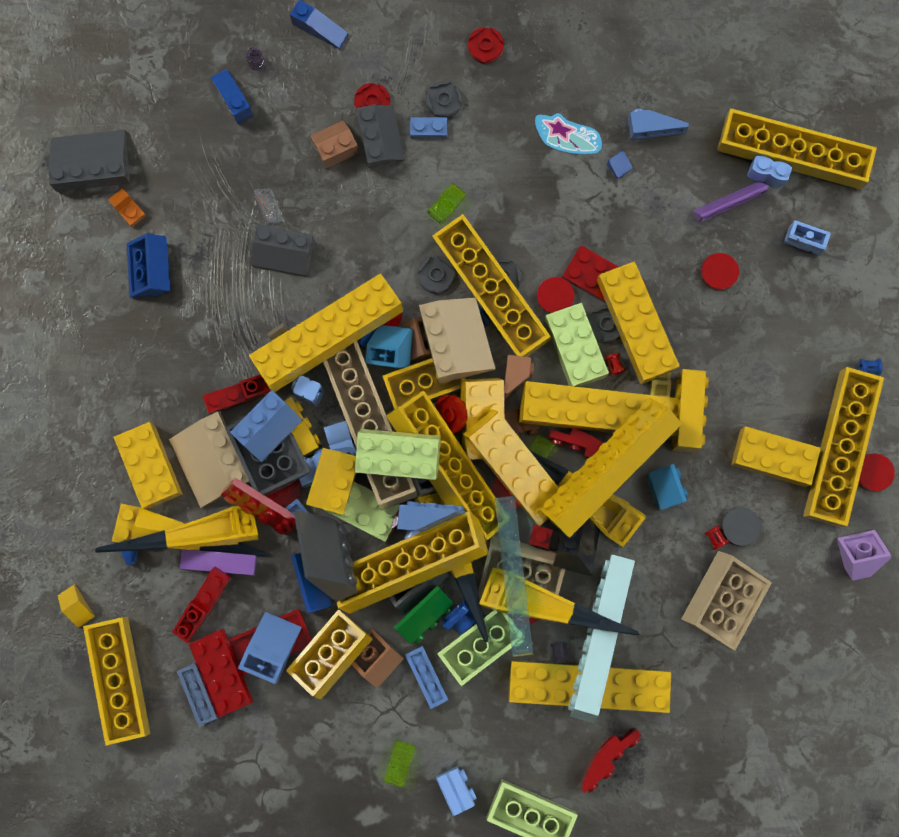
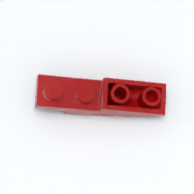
M257 375L239 381L238 384L202 395V399L209 415L225 409L230 410L264 397L271 390L262 376Z
M575 428L570 430V434L551 429L548 437L554 445H569L571 450L581 452V449L585 450L583 458L586 459L592 457L603 444L595 437Z
M216 566L212 568L172 633L188 644L219 601L231 577Z
M632 728L620 739L613 733L599 747L590 760L581 781L580 788L584 793L587 791L590 793L598 787L597 783L602 778L604 780L608 779L614 773L613 769L616 768L611 760H618L624 755L623 750L628 746L630 748L634 747L640 741L638 738L642 735L636 728Z

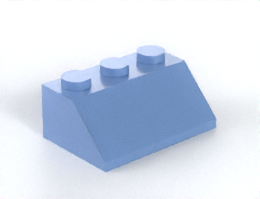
M271 390L230 433L259 461L263 462L303 420Z

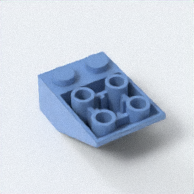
M407 501V505L399 506L397 529L425 531L468 511H464V507L456 505Z
M265 612L238 669L273 684L278 683L302 627Z

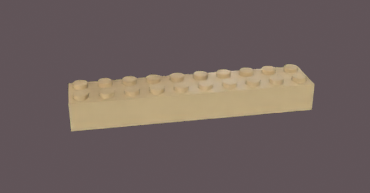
M357 341L325 360L324 365L356 448L358 432L361 429L393 432ZM367 474L381 511L418 497L411 477Z

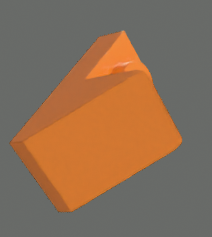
M122 188L108 199L131 227H134L146 217L145 213Z

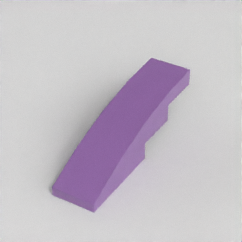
M182 549L180 569L211 571L216 566L224 573L255 575L257 556Z

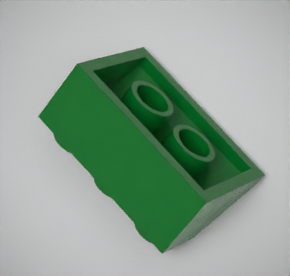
M437 586L394 629L408 643L412 644L415 642L418 644L425 637L423 633L428 628L432 631L439 624L437 619L441 615L446 617L453 610L451 606L454 603Z

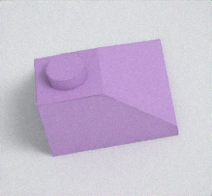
M875 530L837 538L844 568L852 581L871 577L891 559L890 552Z

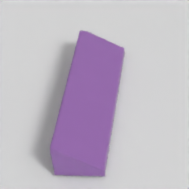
M756 182L693 210V214L697 222L701 223L764 195L769 186Z

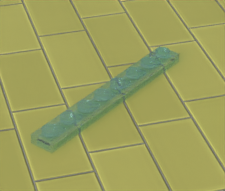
M515 496L495 498L512 656L533 655Z

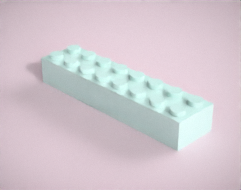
M611 555L609 560H605L600 576L603 578H601L596 595L599 597H596L593 604V612L618 623L621 622L635 563L634 560L616 555ZM588 627L587 633H590V635H587L582 649L586 653L585 655L582 654L577 671H581V673L575 679L573 690L576 691V694L572 695L568 710H571L570 717L594 723L599 716L618 632Z

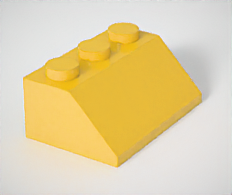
M323 448L306 505L344 515L356 476V456Z

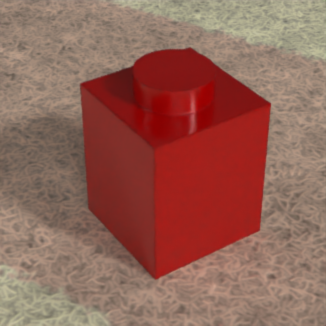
M533 525L528 544L548 549L553 529Z

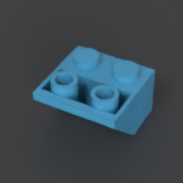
M385 325L378 327L367 343L366 364L396 368L410 366L413 329Z
M674 464L646 474L658 511L687 501V490L685 486L681 485L679 480L681 479L680 470L678 467L675 468Z

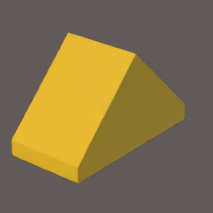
M75 584L57 595L62 613L77 628L95 618V615Z

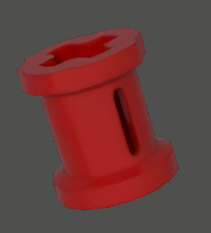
M620 353L610 354L603 358L607 362L610 371L609 376H615L626 371L622 367L619 358Z
M720 525L704 533L710 539L713 550L729 543L721 533Z

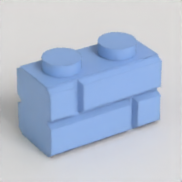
M794 220L788 228L784 243L820 255L825 251L831 233Z
M302 375L295 379L291 386L298 400L307 402L314 407L319 405L324 395V389L320 383L313 380L310 381L309 378Z
M456 766L436 776V780L453 816L475 806L474 800L477 798L473 789H468L465 783L468 778L464 769L459 770V767Z

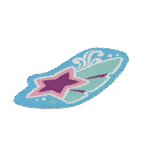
M559 113L554 114L552 117L547 115H537L535 117V125L541 139L545 144L554 149L574 154H595L602 148L601 137L593 128L570 122Z

